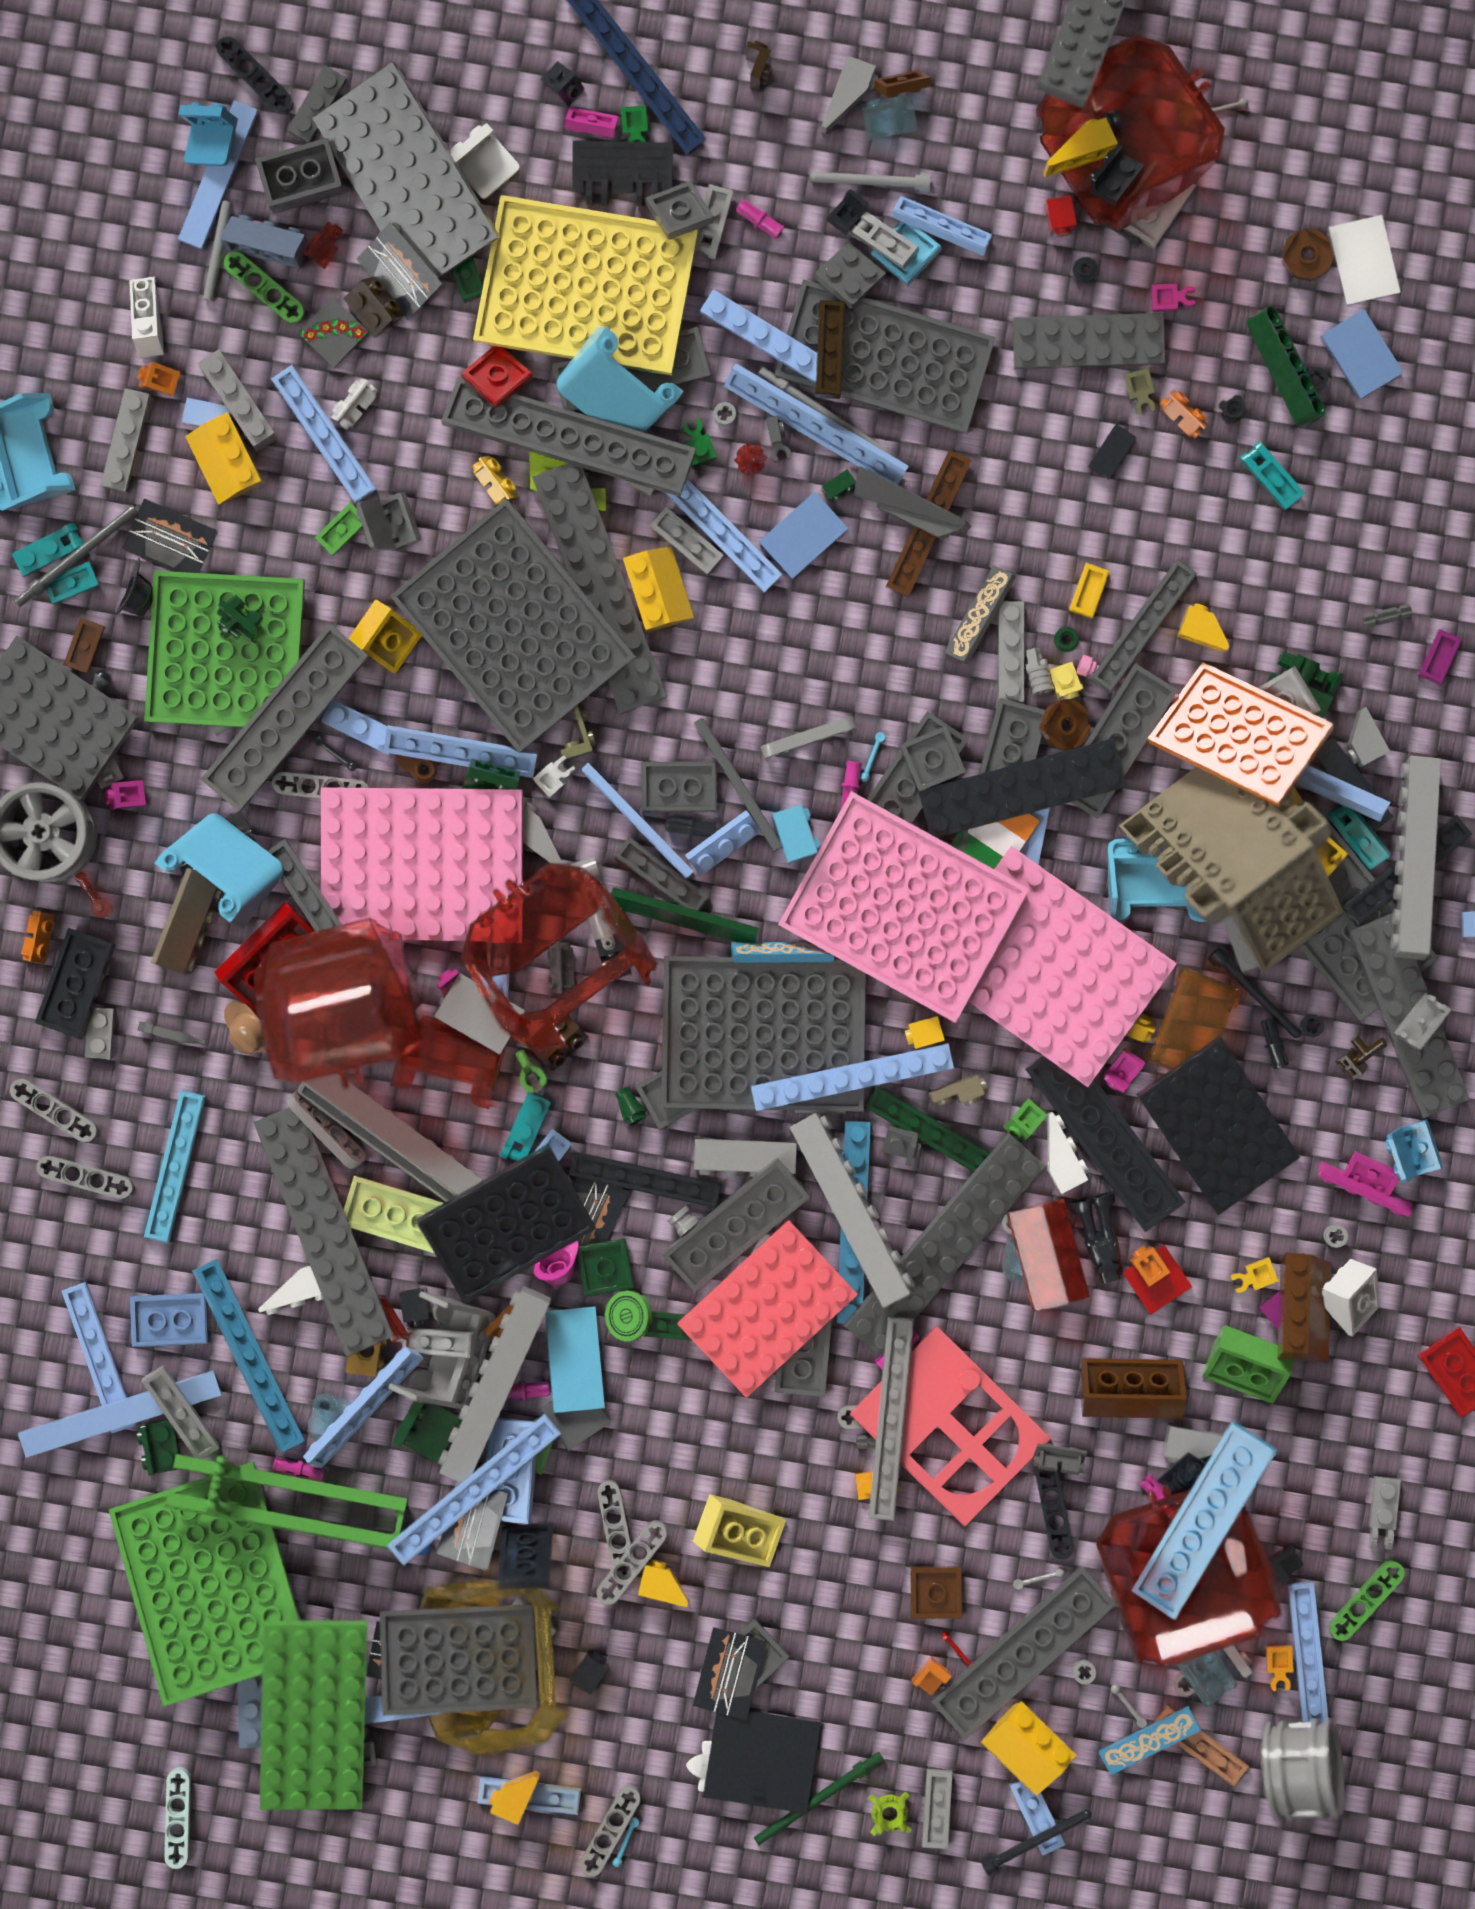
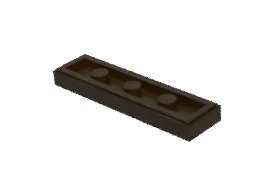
M819 301L815 397L840 399L845 302Z

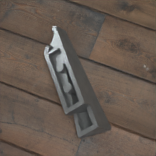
M859 466L854 490L856 497L876 502L878 509L941 540L950 537L949 534L961 530H970L971 525L966 520Z

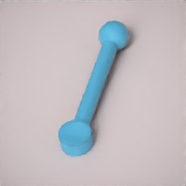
M878 732L875 735L876 742L865 771L860 774V779L863 782L869 780V772L880 743L885 740V735L882 732Z
M635 1816L631 1817L629 1821L630 1826L619 1853L612 1861L615 1867L622 1865V1856L634 1827L639 1825V1819Z

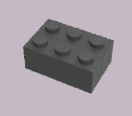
M328 138L255 158L268 206L273 214L345 193Z

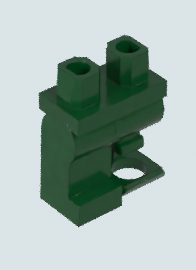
M1281 652L1276 664L1287 670L1294 666L1297 668L1321 709L1313 715L1324 718L1334 698L1330 695L1335 694L1344 674L1340 672L1327 673L1320 669V663L1300 654L1293 655ZM1271 673L1267 682L1274 679L1278 675ZM1316 681L1322 686L1324 692L1330 695L1310 687L1311 683Z

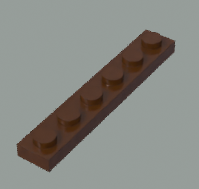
M949 450L926 500L949 511L972 460ZM913 526L886 584V588L907 598L909 597L936 539L935 536Z

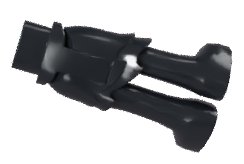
M1105 1192L1092 1197L1102 1235L1096 1231L1090 1198L1076 1199L1067 1203L1070 1212L1078 1215L1085 1232V1235L1082 1234L1083 1243L1087 1248L1092 1264L1096 1268L1095 1272L1099 1273L1101 1283L1121 1279L1119 1268H1121L1119 1263L1121 1258L1118 1238L1113 1230L1110 1210L1115 1202L1114 1192Z

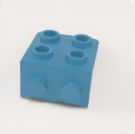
M199 103L180 105L178 115L191 124L184 161L189 165L226 166L229 163L238 118L227 111V107L221 104H212V106H204Z
M1428 1119L1399 1127L1387 1135L1386 1147L1388 1152L1393 1154L1395 1174L1398 1178H1401L1403 1183L1409 1182L1417 1175L1443 1168Z

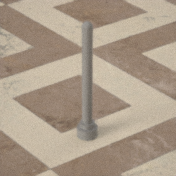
M813 172L810 175V180L820 183L915 187L914 190H919V193H929L931 173L921 172L920 175H915V177Z

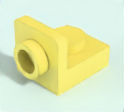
M1073 662L1049 670L1058 699L1064 697L1065 700H1071L1080 696L1079 691H1082L1084 688L1079 682Z

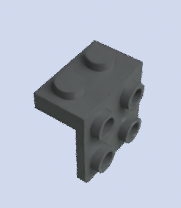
M406 492L397 493L381 501H361L356 504L357 516L363 525L365 540L371 550H399L421 540Z

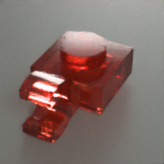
M328 221L323 227V234L316 233L303 254L317 266L325 269L338 250L333 244L342 234L343 229L337 224L333 225Z

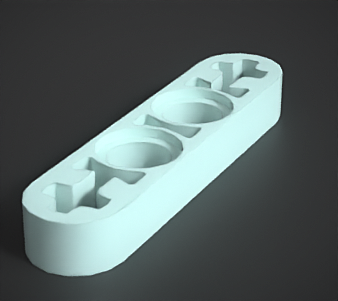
M183 1767L173 1769L167 1776L165 1862L173 1869L183 1867L188 1861L190 1854L191 1774ZM177 1774H181V1778L185 1779V1781L180 1786V1792L172 1794V1791L175 1792L177 1790V1781H173L172 1778H175ZM177 1798L183 1800L185 1809L181 1812L173 1810L172 1800ZM174 1824L182 1825L185 1831L182 1837L172 1835L171 1826ZM184 1842V1844L179 1846V1855H183L179 1862H175V1858L171 1857V1855L176 1850V1844Z

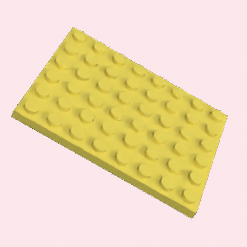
M501 195L495 222V228L500 238L491 243L473 337L474 343L573 359L597 327H608L615 333L618 339V347L611 357L621 366L672 376L698 229L668 240L657 221Z

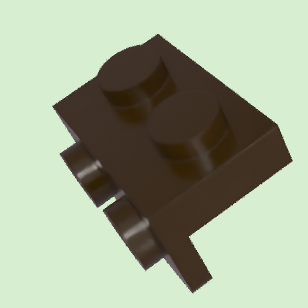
M748 41L746 45V60L755 63L750 74V89L760 92L762 85L767 86L772 73L770 72L772 67L771 50L762 42L754 41L752 43Z
M375 277L362 279L343 298L373 338L379 337L394 321L400 320L404 316L399 304L391 299L385 291L383 283Z
M562 1009L526 1045L551 1071H554L557 1067L562 1066L575 1050L581 1048L589 1036Z

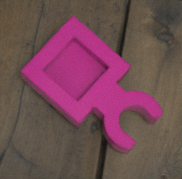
M1177 284L1152 285V312L1177 311L1178 303L1185 307L1194 306L1195 300H1187L1185 294L1194 293L1195 287L1187 286L1182 291H1177Z

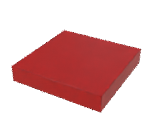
M498 346L490 348L461 373L462 378L496 409L533 378L532 372L506 349Z
M1164 1244L1155 1251L1170 1273L1149 1287L1134 1265L1122 1272L1150 1315L1192 1288V1285Z

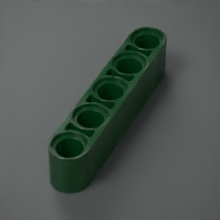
M1268 306L1248 318V329L1294 422L1299 427L1304 428L1325 415V407L1278 312L1273 307Z

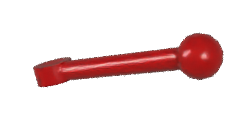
M947 1631L942 1633L943 1640L950 1644L967 1666H970L972 1664L971 1661L955 1644Z

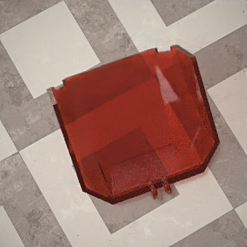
M1134 35L1107 48L1084 108L1049 94L1044 95L1036 108V116L1041 117L1043 134L1039 136L1040 143L1050 158L1087 121L1103 119L1102 112L1110 113L1113 108L1117 110L1121 119L1122 130L1114 129L1113 134L1118 144L1124 146L1123 154L1144 165V172L1120 203L1115 207L1091 193L1090 176L1095 168L1102 166L1104 159L1061 172L1094 224L1112 226V229L1117 232L1156 211L1193 185L1210 170L1220 158L1225 132L1224 125L1203 96L1210 90L1212 85L1209 81L1203 82L1199 87L1195 84L1203 75L1201 69H1197L1189 75L1170 46L1140 35Z
M372 918L273 942L269 946L260 965L254 971L258 1016L274 1079L302 1083L339 1073L342 1087L344 1090H347L350 1083L345 1071L354 1069L357 1084L359 1086L365 1085L360 1067L399 1058L424 1040L422 1000L402 934L397 931L393 932L378 924Z
M1165 1485L1162 1486L1165 1498L1157 1500L1155 1492L1150 1490L1147 1492L1151 1503L1111 1516L1096 1542V1547L1119 1619L1136 1664H1143L1147 1661L1156 1663L1158 1668L1164 1669L1260 1637L1265 1632L1263 1627L1272 1618L1278 1619L1282 1615L1274 1572L1245 1505L1175 1620L1134 1593L1132 1589L1192 1489L1171 1496L1168 1486Z

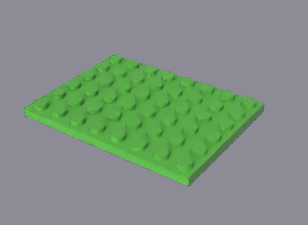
M255 1462L240 1466L257 1470ZM213 1475L109 1509L163 1707L263 1675L264 1621H301L274 1528L165 1507L168 1492L208 1500ZM223 1478L219 1502L269 1511L261 1484Z

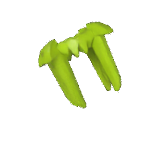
M904 1792L900 1797L892 1794L883 1795L880 1798L871 1794L868 1797L874 1803L871 1811L872 1819L875 1823L870 1832L872 1835H881L883 1830L891 1832L900 1829L903 1833L907 1832L909 1834L912 1829L906 1824L908 1809L905 1801L910 1796L907 1792ZM885 1808H895L897 1817L891 1821L884 1819L882 1814Z

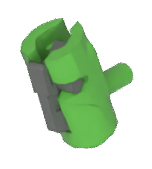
M524 1050L518 1051L515 1055L522 1066L519 1081L523 1089L529 1093L536 1092L537 1095H545L544 1087L548 1082L546 1071L541 1066L532 1064Z

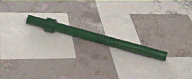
M878 1751L864 1762L859 1761L852 1766L853 1769L811 1797L808 1802L807 1813L857 1778L862 1779L868 1775L870 1769L884 1761L882 1754ZM789 1812L754 1836V1840L760 1846L805 1815V1813Z

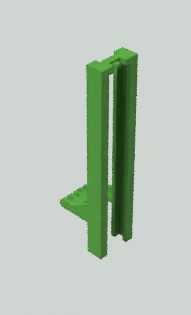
M176 1454L173 1468L213 1475L208 1500L168 1492L165 1503L166 1508L390 1550L387 1545L400 1534L407 1502L406 1498L240 1467L227 1461V1458L217 1456V1460L214 1462ZM223 1478L396 1510L395 1515L398 1518L395 1533L390 1535L219 1502Z

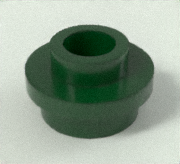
M1063 627L1055 633L1054 644L1059 651L1071 652L1078 646L1079 636L1074 629ZM1069 636L1071 639L1070 644H1064L1062 637Z

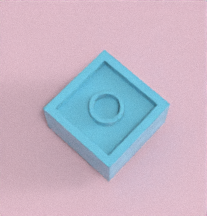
M802 804L772 814V819L788 864L817 855V849L820 847L819 839H813L807 822L810 818L808 808L803 809Z

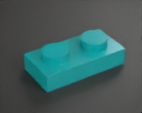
M86 562L65 571L45 588L51 603L56 605L97 588L100 584L92 564Z

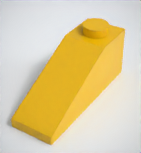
M1107 118L1087 121L1047 161L1043 172L1044 177L1046 178L1104 159L1110 150H1114L1118 142Z

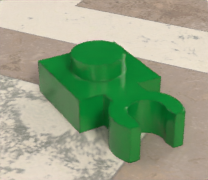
M646 106L621 107L623 134L630 133L631 135L628 142L635 140L646 142L641 136V132L648 131Z
M699 418L696 419L698 427L693 431L688 428L687 423H683L685 434L691 437L690 440L685 441V445L696 448V455L692 466L716 459L709 433L701 435L702 422Z

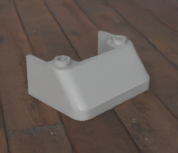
M420 1291V1297L435 1303L433 1317L435 1320L443 1323L441 1330L475 1332L474 1358L432 1355L428 1369L416 1370L410 1376L407 1386L389 1384L388 1388L414 1401L461 1409L471 1399L468 1395L474 1381H477L479 1370L490 1342V1338L484 1330L496 1319L495 1315L487 1310L464 1304L445 1296Z

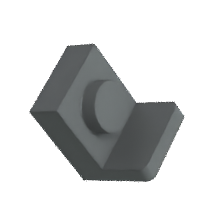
M889 1126L882 1152L906 1158L905 1165L910 1166L912 1159L918 1158L921 1144L917 1143L918 1133Z

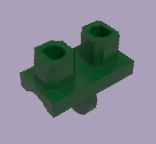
M234 595L227 601L222 599L217 604L219 607L217 615L221 617L217 624L223 628L220 635L224 639L230 635L238 639L242 634L252 642L257 636V630L262 624L263 617L253 610L246 618L241 615L240 611L245 607V603L237 595Z

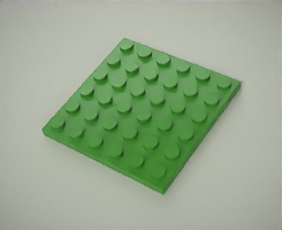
M154 571L144 721L243 728L301 657L305 580ZM234 595H237L245 603V607L240 611L241 615L246 618L253 610L263 617L262 624L257 630V636L252 642L242 634L238 639L232 635L224 639L220 635L223 628L217 624L221 619L217 615L219 609L217 604L222 599L227 601Z

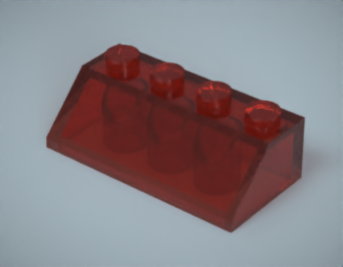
M1064 1199L1049 1200L1007 1213L1032 1310L1038 1311L1090 1297Z

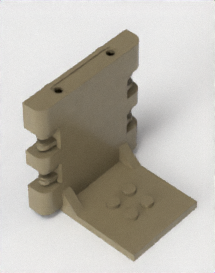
M1195 767L1121 823L1119 827L1122 833L1143 855L1159 856L1156 867L1171 885L1187 886L1186 895L1184 896L1188 904L1208 925H1217L1230 916L1237 925L1258 968L1265 973L1344 912L1316 852V849L1323 845L1330 837V827L1307 802L1301 807L1298 805L1291 806L1293 803L1291 790L1278 807L1209 772Z

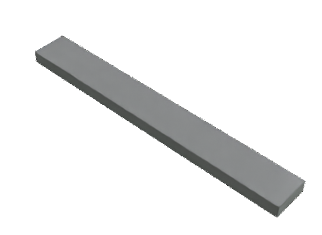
M888 1316L869 1519L894 1521L914 1324L913 1318Z

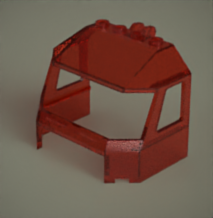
M549 863L547 866L540 868L535 875L518 886L510 878L507 879L505 884L511 892L507 896L500 889H494L492 893L498 900L497 904L486 912L481 913L477 919L470 923L461 954L464 965L501 1030L536 1054L545 1053L548 1047L557 1046L559 1049L567 1048L568 1045L555 1024L634 966L645 985L649 987L651 982L650 973L655 971L658 965L645 941L606 886L582 866ZM603 896L605 897L609 905L612 907V909L606 904L605 900L603 899ZM600 906L604 912L602 919L613 927L619 939L625 944L623 951L547 1008L524 1014L517 1013L492 977L518 972L595 914ZM478 973L483 976L497 998L489 994Z

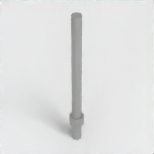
M762 367L758 376L884 452H888V449L790 385L789 380L774 376V373L765 367Z

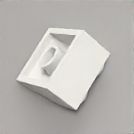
M1350 1259L1338 1270L1330 1282L1324 1285L1322 1295L1325 1309L1344 1331L1352 1337L1380 1307L1377 1269Z

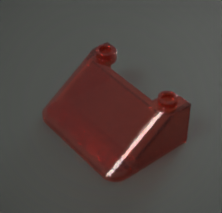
M422 1014L415 1015L408 1023L390 1086L406 1088L414 1081L416 1071L472 1084L470 1093L472 1102L480 1108L492 1109L507 1044L500 1055L435 1017Z

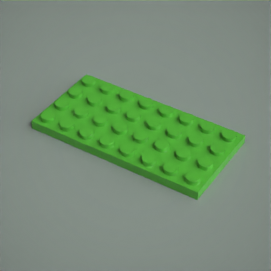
M264 1621L260 1810L362 1809L368 1621Z

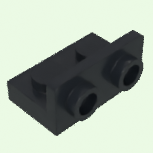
M1118 144L1114 150H1110L1106 154L1102 166L1095 168L1090 176L1091 193L1115 207L1144 172L1143 164L1123 154L1124 146Z

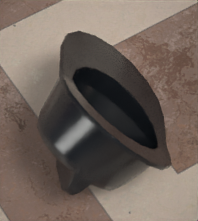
M140 558L136 560L125 594L116 611L117 615L123 610L138 616H144L152 603L153 587L149 581L138 573Z

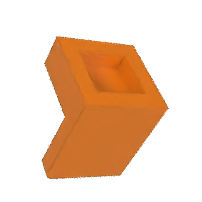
M930 1656L912 1678V1683L916 1687H921L929 1695H933L942 1682L946 1684L952 1676L948 1669Z

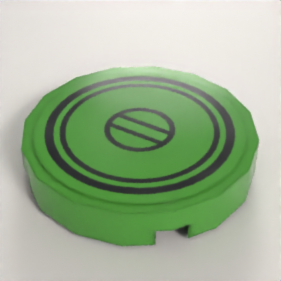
M635 1291L619 1292L607 1304L605 1311L606 1325L616 1339L622 1341L639 1340L646 1335L649 1324L652 1323V1308L648 1300Z

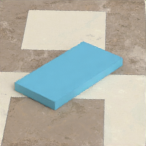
M585 1307L546 1311L545 1325L553 1413L605 1408L596 1308Z

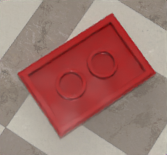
M1458 1326L1417 1356L1460 1418H1463L1475 1410V1348Z

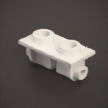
M365 379L356 380L348 390L350 393L344 401L340 400L332 410L334 414L331 418L335 421L341 419L339 424L346 430L349 427H353L363 414L356 406L359 404L366 410L377 397L375 394L378 390L371 384L366 387L369 381Z

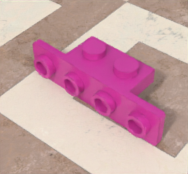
M1356 1151L1344 1171L1323 1161L1320 1162L1318 1176L1326 1183L1339 1185L1350 1194H1359L1367 1198L1372 1204H1381L1397 1215L1411 1216L1413 1203L1392 1193L1400 1179L1396 1176L1394 1168Z

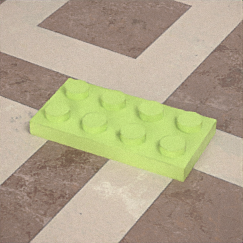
M355 1175L344 1211L353 1229L434 1253L415 1219L444 1202Z

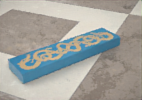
M731 942V953L734 963L834 962V955L811 942Z
M1187 1706L1099 1750V1755L1109 1773L1113 1775L1201 1731V1727L1190 1707Z

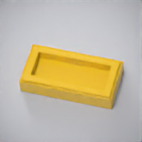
M1085 563L1069 611L1093 619L1110 571Z

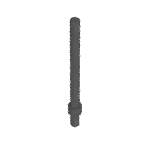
M131 505L39 580L35 579L28 584L29 588L14 599L17 605L22 607L35 595L38 597L46 591L45 587L138 513L136 509Z

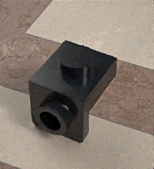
M559 61L540 78L544 85L559 95L567 106H570L585 90L578 77Z
M849 189L843 200L829 214L826 221L846 236L852 227L860 221V217L868 208L869 203Z

